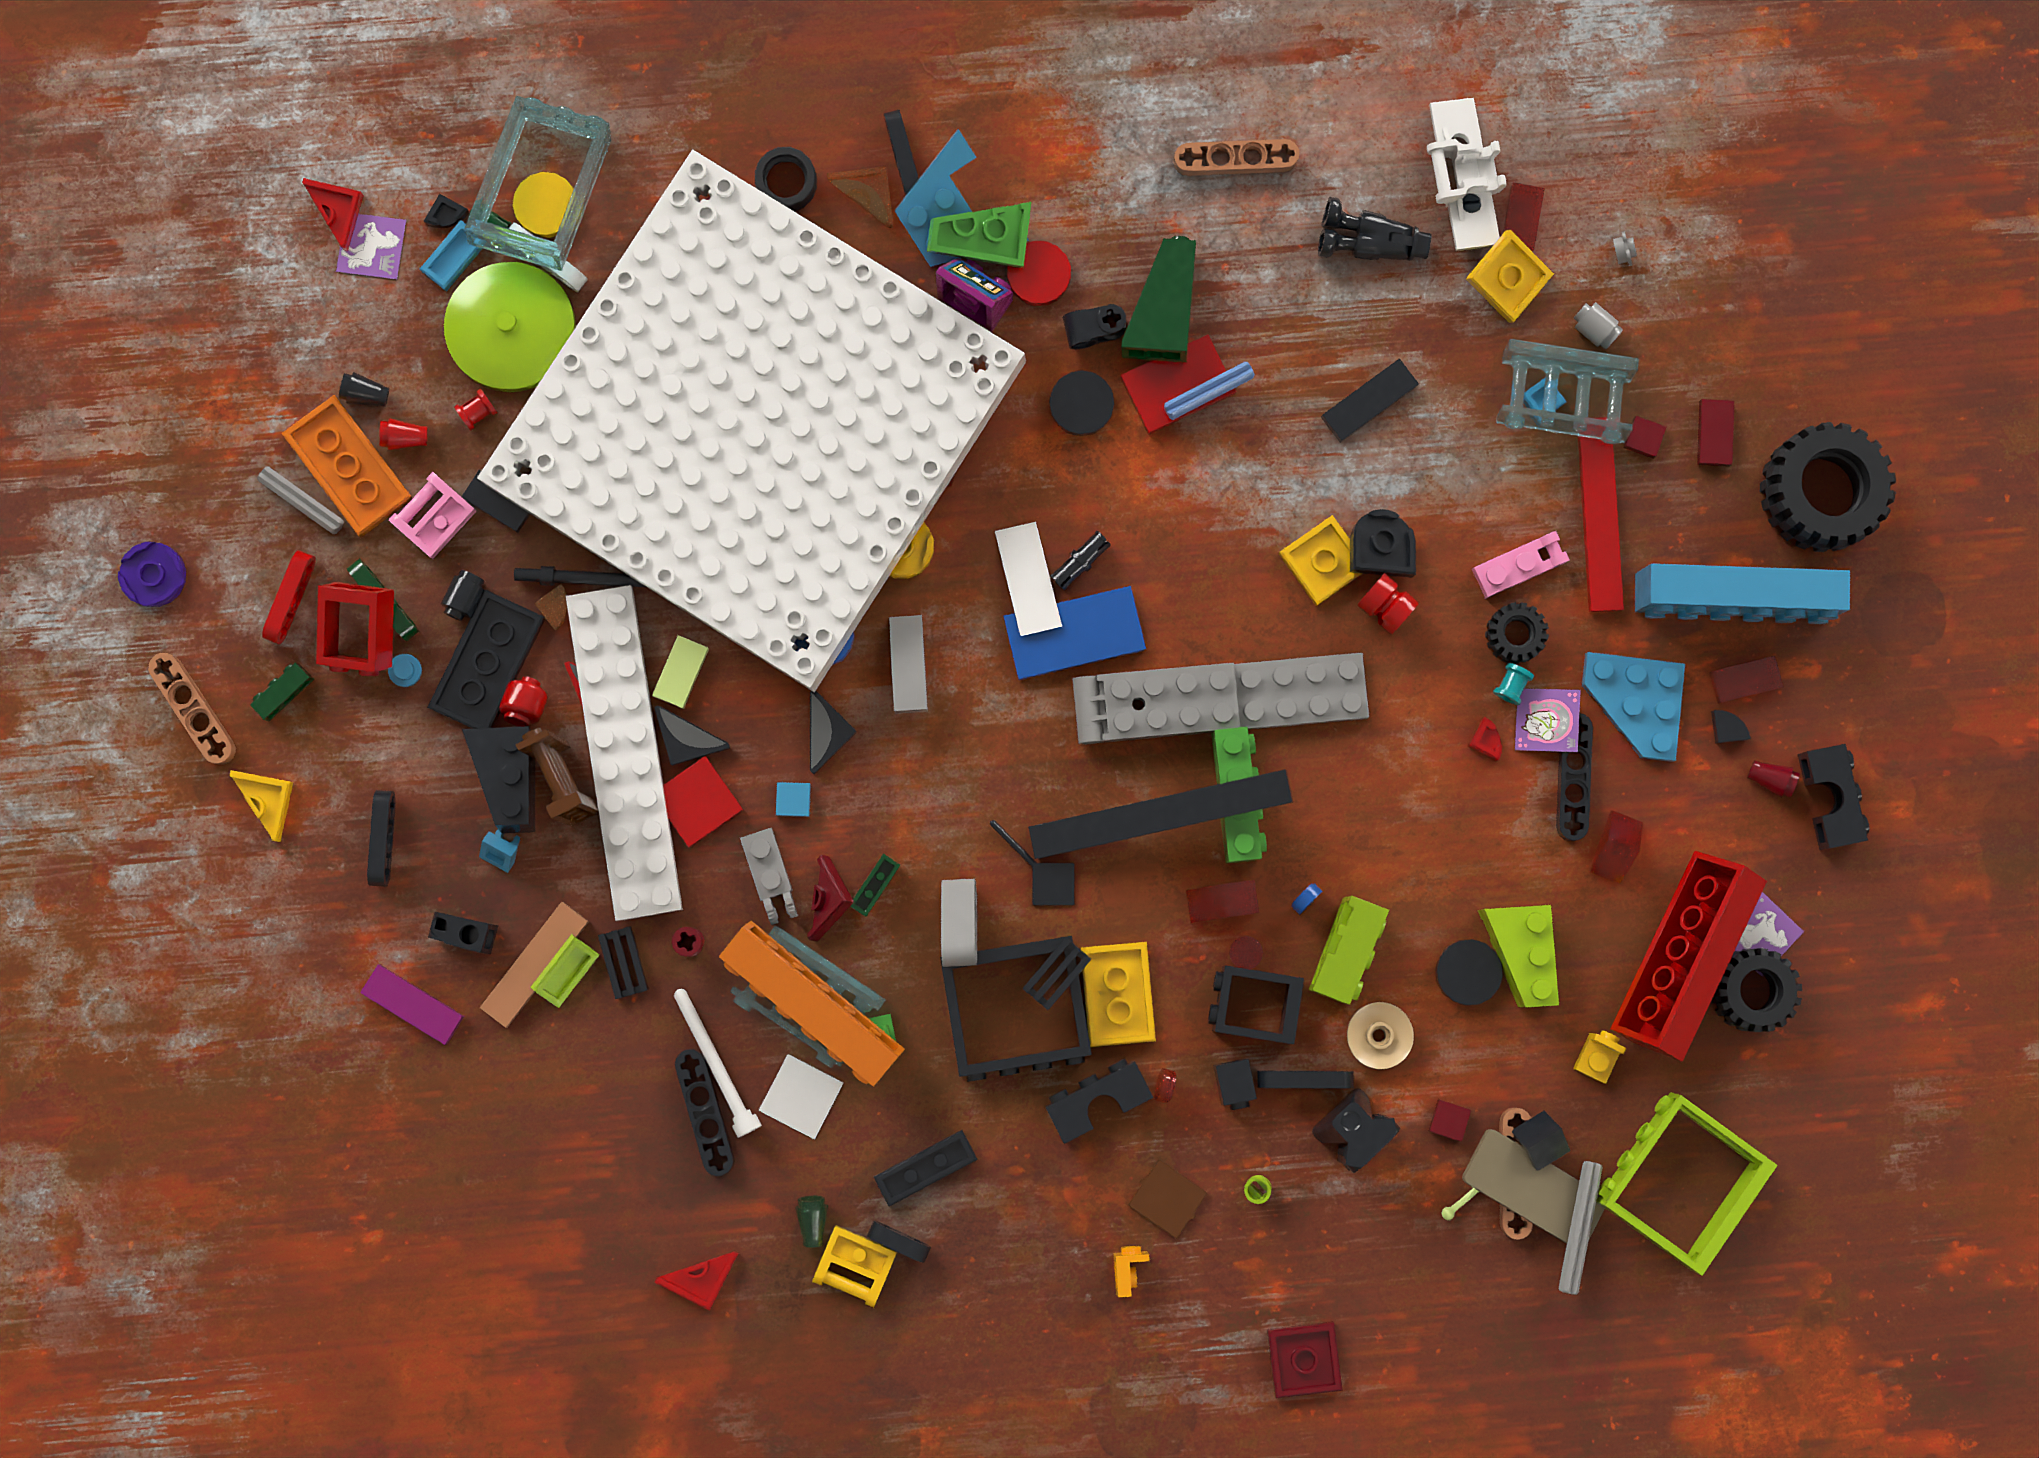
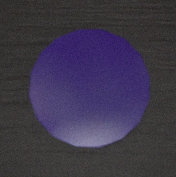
M144 542L133 546L124 554L121 560L120 571H118V581L121 590L131 601L145 607H160L171 603L180 595L186 583V568L182 557L173 548L162 543Z

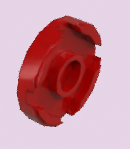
M1031 241L1026 243L1024 266L1021 268L1007 266V281L1011 291L1017 298L1019 297L1025 303L1032 306H1046L1056 302L1066 292L1070 284L1071 265L1066 254L1058 246L1047 241Z

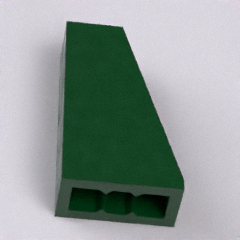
M1185 236L1163 239L1122 339V358L1187 362L1196 240H1190Z

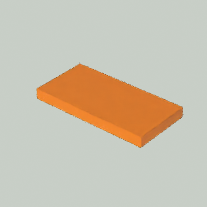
M335 395L281 433L359 537H363L413 499Z

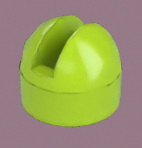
M1261 1175L1250 1177L1244 1188L1246 1198L1255 1204L1266 1202L1272 1191L1270 1181ZM1256 1181L1266 1193L1262 1194L1252 1182Z

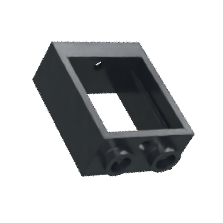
M1224 965L1221 972H1215L1213 991L1218 992L1216 1005H1210L1208 1024L1213 1025L1212 1031L1294 1044L1304 978ZM1232 975L1286 984L1279 1033L1225 1025Z

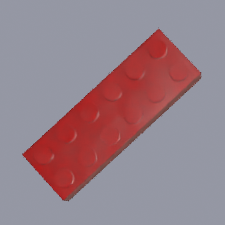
M1694 851L1610 1029L1637 1045L1683 1062L1767 880L1745 865Z

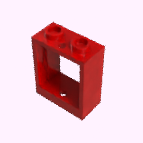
M340 582L319 585L316 664L329 666V671L348 672L350 669L359 670L358 674L361 676H378L379 671L392 668L394 589ZM340 602L369 605L368 659L338 655Z

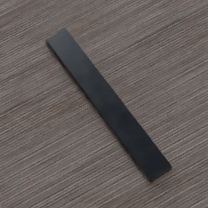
M1284 769L1029 826L1028 828L1035 859H1041L1294 803L1288 773Z

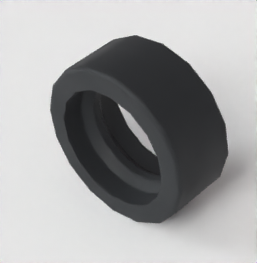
M777 147L768 151L759 160L755 169V185L758 190L795 212L804 208L813 199L817 189V176L810 158L801 150L792 147ZM781 162L797 164L805 175L803 189L797 195L789 198L776 196L767 185V176L770 169Z

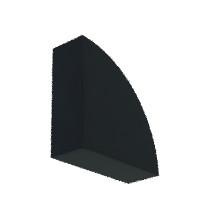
M439 194L424 219V223L434 228L452 227L457 225L460 220L463 221L469 214V210Z
M1723 710L1711 711L1715 744L1751 739L1746 725L1739 717Z

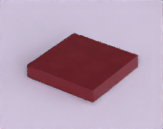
M1333 1321L1267 1329L1275 1398L1343 1391L1335 1324Z

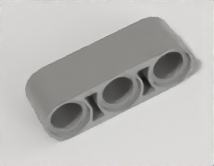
M975 879L942 880L941 955L943 967L977 965V889Z

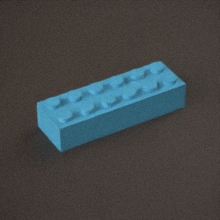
M1650 564L1635 574V612L1645 613V618H1665V614H1678V619L1692 620L1697 619L1698 615H1710V620L1726 621L1730 620V616H1743V621L1760 622L1763 621V617H1775V622L1793 623L1798 618H1808L1809 624H1826L1828 620L1838 619V615L1850 610L1849 570Z

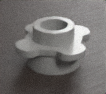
M1624 231L1622 232L1623 237L1613 239L1618 264L1628 262L1629 266H1632L1631 258L1637 256L1633 237L1627 239Z

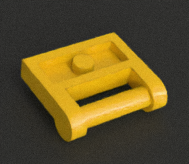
M836 1225L812 1282L818 1285L825 1283L865 1300V1305L874 1308L897 1251ZM831 1262L873 1279L872 1287L869 1288L829 1271Z

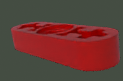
M297 550L292 556L262 631L263 639L281 644L286 638L314 570L315 556Z

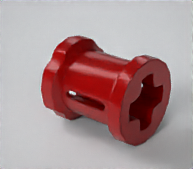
M481 389L477 391L475 397L463 405L457 404L454 406L470 431L475 429L474 425L489 414L495 415L498 413Z

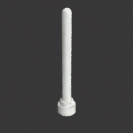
M684 989L676 990L674 998L735 1116L732 1118L734 1122L732 1127L737 1137L740 1138L762 1125L756 1114L752 1115L750 1109L746 1110L687 992Z

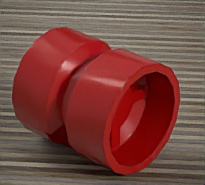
M1384 573L1357 606L1370 617L1378 616V624L1392 635L1418 606L1419 602L1407 591L1400 593L1398 591V584Z

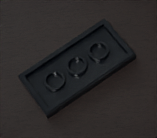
M485 589L427 708L472 729L493 728L501 712L499 706L507 684L517 679L546 618Z

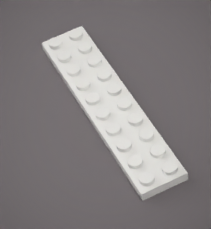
M629 585L566 596L615 921L683 910L633 587Z

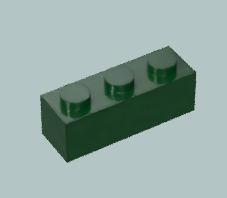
M296 662L289 664L279 678H274L270 681L268 688L264 692H259L252 699L253 702L250 706L263 720L268 722L272 720L315 680L300 664Z
M883 854L853 898L854 903L850 907L866 917L900 867V864Z

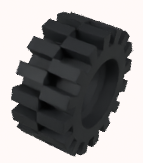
M1515 602L1502 607L1491 616L1492 618L1486 626L1488 631L1485 632V638L1489 639L1487 645L1488 648L1492 647L1494 650L1492 654L1495 657L1500 656L1502 658L1501 661L1506 663L1511 661L1513 664L1529 661L1546 646L1544 643L1549 637V634H1546V630L1549 627L1548 623L1544 624L1543 622L1544 615L1536 612V607H1528L1527 603L1521 602L1516 604ZM1520 621L1527 626L1529 638L1525 644L1513 645L1506 639L1505 628L1508 623Z

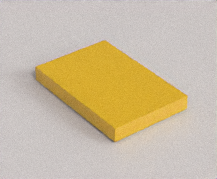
M1147 942L1081 947L1080 949L1092 959L1082 970L1090 1047L1156 1041Z

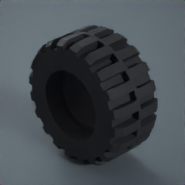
M1832 422L1821 423L1816 427L1809 426L1783 442L1771 454V461L1765 464L1762 472L1766 479L1760 482V493H1766V499L1761 501L1763 511L1770 510L1772 517L1768 519L1769 523L1773 528L1779 525L1783 530L1780 536L1786 541L1794 538L1797 540L1795 543L1797 547L1805 550L1811 546L1814 552H1825L1829 549L1837 551L1853 545L1874 533L1880 527L1879 523L1887 519L1891 512L1887 506L1895 500L1896 492L1890 490V486L1896 483L1895 473H1889L1888 466L1892 464L1889 455L1883 457L1879 452V449L1883 446L1877 440L1873 442L1866 439L1868 433L1859 428L1855 432H1851L1852 427L1850 424L1840 423L1834 427ZM1815 459L1827 460L1841 467L1848 475L1852 484L1853 499L1846 513L1837 517L1825 515L1817 511L1807 501L1802 489V474L1809 462Z

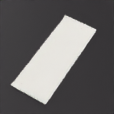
M1036 522L995 531L1020 636L1062 627Z

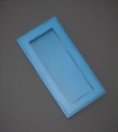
M460 220L421 266L420 271L447 292L488 242Z

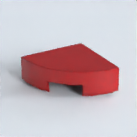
M1483 717L1468 747L1497 762L1502 754L1501 738L1495 724L1488 718Z

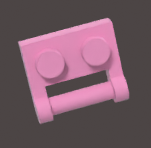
M434 472L426 478L428 482L398 515L394 513L389 519L396 528L432 559L476 512L469 503ZM439 490L443 496L413 528L408 525L410 520Z

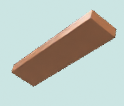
M561 902L480 1008L505 1028H508L535 993L531 988L532 984L569 936L572 934L578 937L589 921L566 903Z

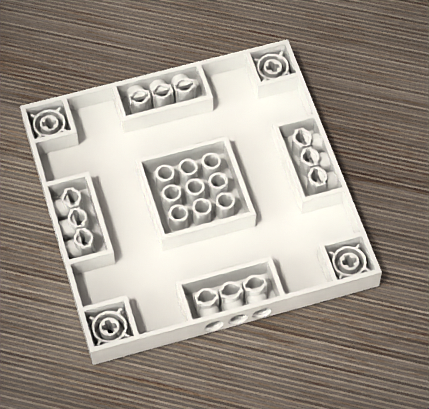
M692 149L477 479L528 513L815 692L1025 365V353ZM709 194V200L702 199L701 202L699 201L698 197L700 195L706 196ZM984 361L987 370L980 369L975 373L973 364L980 365ZM524 466L526 468L529 467L532 471L527 475L522 474L520 469ZM805 637H808L806 640L809 644L807 650L801 648L798 652L795 651L798 648L794 644L797 638L803 640Z

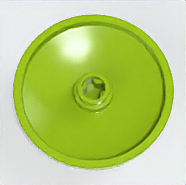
M519 262L491 264L472 273L453 293L444 318L446 344L458 367L476 383L502 392H518L537 387L576 328L571 302L556 280L539 268Z

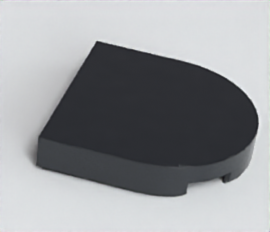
M1386 509L1373 510L1361 517L1354 525L1350 535V572L1383 575L1385 573L1388 576L1414 577L1416 575V540L1412 528L1408 527L1399 517V514Z

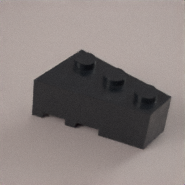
M529 726L462 729L495 826L502 834L535 832V759L518 751L516 747L517 743L523 741L522 735L531 731Z

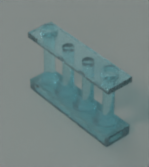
M1515 339L1509 340L1503 351L1502 364L1511 365L1514 368L1510 405H1502L1496 416V423L1505 424L1510 429L1525 427L1597 438L1608 444H1618L1626 441L1632 432L1633 424L1620 422L1623 384L1630 383L1637 373L1639 358ZM1529 368L1540 369L1546 373L1542 410L1523 408L1526 374ZM1561 373L1572 374L1578 378L1574 415L1555 412L1558 380ZM1592 378L1605 379L1610 383L1607 420L1588 418Z
M775 925L769 933V936L787 951L801 958L800 962L816 974L817 971H820L829 977L826 983L837 993L842 994L846 989L856 996L853 1001L855 1003L854 1007L861 1013L865 1014L866 1011L870 1013L872 1008L880 1011L886 1002V999L779 926ZM750 983L744 991L737 986H733L730 990L736 996L733 1000L734 1003L748 1012L752 1008L756 1009L818 1052L816 1058L828 1067L832 1068L835 1064L841 1067L844 1062L834 1060L827 1053V1047L818 1041L808 1038L801 1031L802 1026L797 1028L785 1020L775 1009L776 1005L769 1009L755 999L757 994L751 990Z

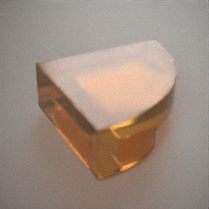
M561 584L534 603L555 631L564 623L568 611L566 596L568 595Z

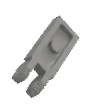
M768 828L741 837L740 840L760 901L764 903L771 925L778 923L779 918L771 898L781 894L784 897L787 914L790 915V918L797 917L798 913L791 894L793 889L773 829Z

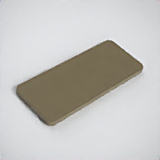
M1486 1130L1463 1173V1181L1567 1244L1579 1180L1552 1164L1537 1171L1532 1166L1524 1147L1496 1130ZM1597 1202L1589 1239L1605 1209Z

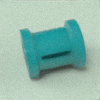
M1507 663L1505 667L1507 673L1500 687H1496L1493 693L1506 702L1520 705L1522 701L1520 696L1527 682L1532 681L1534 675L1521 666Z

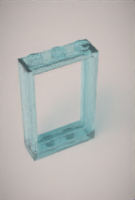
M516 96L464 228L468 244L562 271L612 139L609 122H606L599 116H585L575 113L570 108L564 106L554 107L547 105L533 97L523 98ZM526 120L593 139L554 242L487 223Z

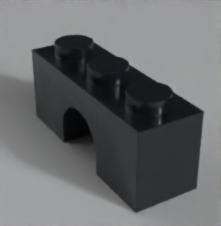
M1846 744L1797 754L1804 785L1822 784L1828 787L1834 796L1832 810L1824 816L1812 818L1819 850L1868 841L1869 823L1866 816L1862 815L1859 802L1862 800V793L1859 784L1854 782L1852 773L1854 758L1851 751L1847 750Z
M1124 1058L1108 1067L1110 1073L1098 1079L1095 1073L1079 1081L1080 1088L1068 1094L1067 1090L1064 1089L1048 1098L1051 1103L1045 1107L1064 1144L1094 1129L1088 1117V1106L1095 1097L1099 1095L1112 1096L1118 1102L1123 1113L1154 1098L1135 1061L1127 1063Z

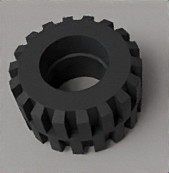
M1757 948L1735 951L1711 1000V1004H1716L1718 1007L1714 1011L1718 1016L1725 1018L1724 1022L1726 1024L1736 1026V1029L1741 1031L1770 1032L1774 1031L1775 1027H1783L1788 1023L1786 1021L1787 1018L1795 1016L1797 1012L1793 1008L1795 1005H1800L1802 998L1797 997V991H1803L1802 984H1796L1795 980L1800 976L1797 970L1790 969L1792 963L1788 959L1780 958L1782 954L1776 951H1768V949ZM1753 970L1761 972L1768 980L1770 986L1769 999L1759 1010L1750 1009L1742 1000L1740 993L1743 978Z

